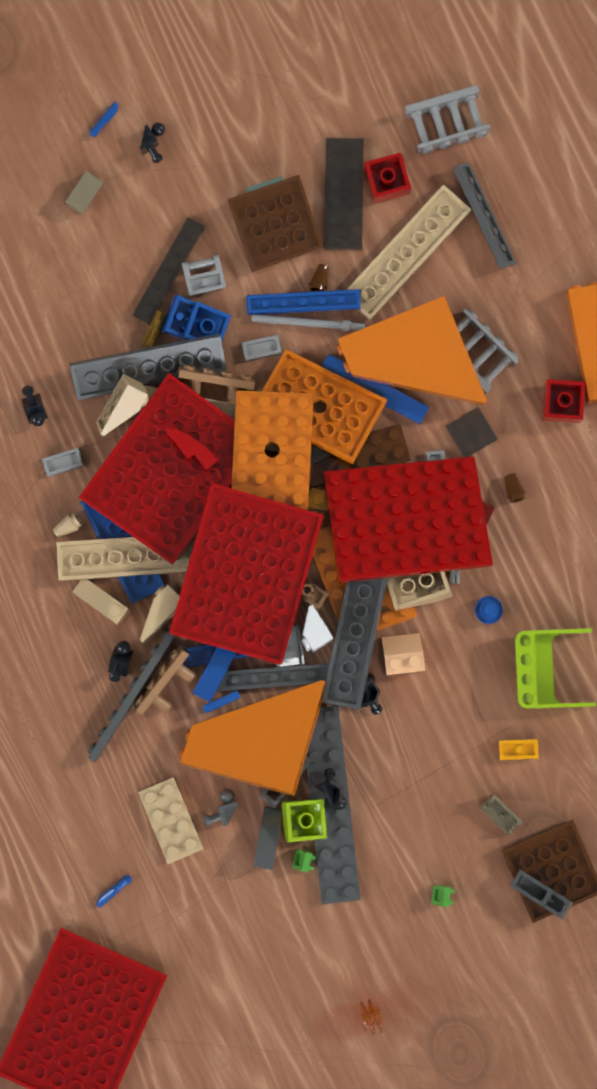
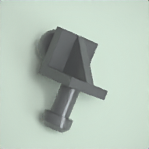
M224 789L221 791L220 799L226 805L219 806V813L211 816L208 814L204 815L203 820L206 826H211V823L221 820L223 826L228 825L238 806L237 801L232 802L234 800L232 790Z

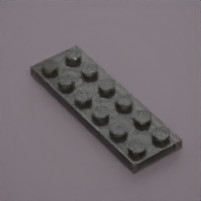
M326 138L324 250L362 251L364 138Z

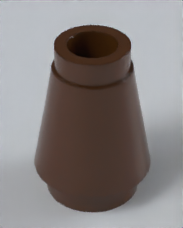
M318 265L309 283L312 292L327 290L329 273L327 265Z
M516 474L506 475L507 499L510 500V503L524 500L525 491Z

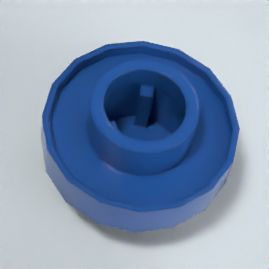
M485 596L477 601L474 613L480 622L493 624L501 618L503 606L497 598Z

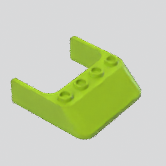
M592 628L521 631L516 635L517 699L520 706L527 709L596 706V702H558L554 696L552 640L554 637L560 634L592 633Z

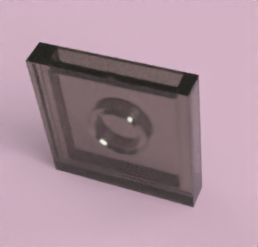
M479 407L446 426L447 431L463 457H470L498 440Z

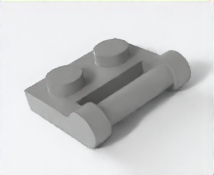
M218 254L213 255V258L191 263H181L189 296L226 288ZM212 265L216 269L210 272L190 275V270Z

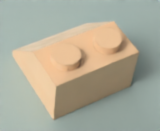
M420 633L381 637L386 676L425 671Z

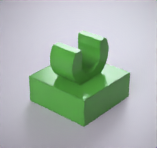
M296 849L292 868L308 873V870H314V867L309 866L311 859L316 860L317 857L313 856L310 852Z
M434 884L431 904L449 907V904L454 903V901L450 900V893H455V890L451 889V887Z

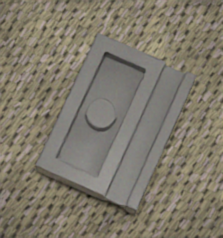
M300 626L292 627L282 665L276 664L277 667L305 664Z

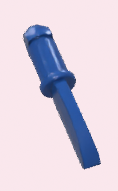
M113 102L101 118H99L96 125L91 128V137H96L101 129L113 118L118 110V102Z
M123 876L118 883L112 885L109 890L103 893L96 902L97 907H102L127 884H130L131 876Z

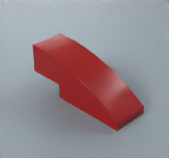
M168 426L164 428L166 434L188 461L195 457L205 471L218 462L213 453L198 440L180 430Z

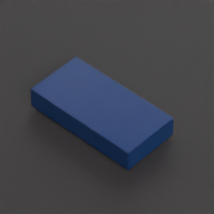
M237 690L202 706L205 713H209L240 699L241 696Z

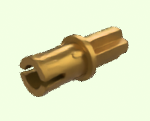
M156 310L150 325H147L148 330L141 342L143 346L147 348L153 346L158 333H161L160 329L167 317L166 314Z

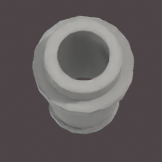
M460 570L449 571V583L460 584Z

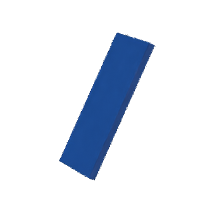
M84 501L80 502L99 539L132 537ZM160 574L118 577L131 604L154 594L161 586L166 587Z

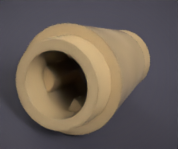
M76 513L68 514L53 528V531L60 538L80 530L79 527L82 526V522Z

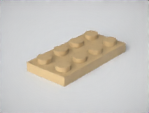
M174 777L138 792L167 864L204 849Z

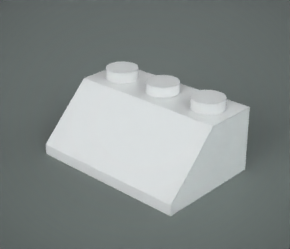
M311 605L308 609L302 644L307 652L311 650L314 653L332 642L333 637L313 605Z

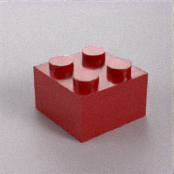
M401 152L364 162V171L374 204L410 194L411 185Z
M547 379L544 383L542 421L581 423L584 415L585 382Z

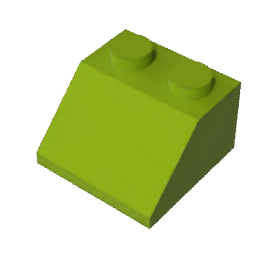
M324 799L281 801L285 841L296 842L327 838Z

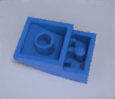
M176 295L173 297L161 332L182 340L220 333L222 342L231 315L200 302H194Z

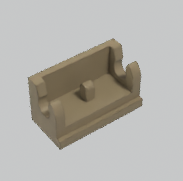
M86 171L64 205L78 214H83L104 182Z
M494 794L480 807L507 835L512 834L513 830L523 822Z

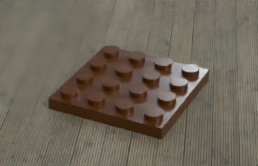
M299 175L227 199L252 272L323 248Z
M573 820L501 850L513 879H515L519 870H522L573 903L572 906L597 896V874ZM520 893L532 923L553 915V913Z

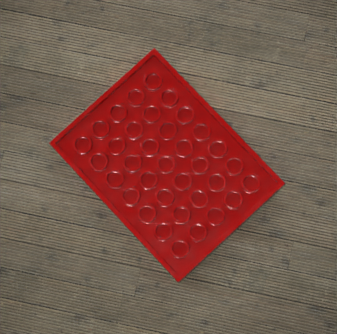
M168 373L78 498L167 562L174 565L198 531L211 483L228 488L232 484L235 420ZM168 426L180 430L198 440L213 453L218 462L205 471L195 457L188 461L166 434L164 428Z
M475 456L324 471L323 477L339 583L492 567L493 561Z
M211 483L169 634L282 665L324 515Z
M61 927L0 1062V1076L27 1089H118L168 975Z

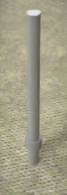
M252 314V322L342 329L345 332H350V330L358 331L365 328L364 323H352L350 320L340 322Z

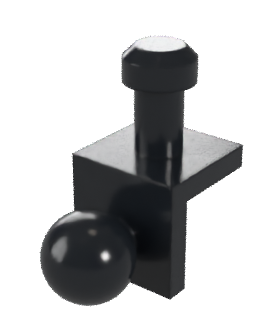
M160 122L154 123L151 129L148 125L144 126L145 129L140 146L142 155L149 152L155 164L163 160L162 154H159L155 147L159 146L155 136L159 137L165 133V126Z
M27 385L22 389L23 395L26 396V398L22 399L24 411L29 423L39 427L44 424L48 416L40 393L33 395V387Z
M120 641L114 647L108 672L110 673L109 679L112 682H119L121 676L127 677L129 663L134 652L127 641Z
M368 673L361 708L370 706L373 715H378L383 710L382 706L377 704L380 690L375 683L374 675Z
M327 768L324 770L326 781L315 784V788L324 792L326 809L335 807L338 810H342L347 806V799L342 796L343 786L333 781L336 771L333 768Z

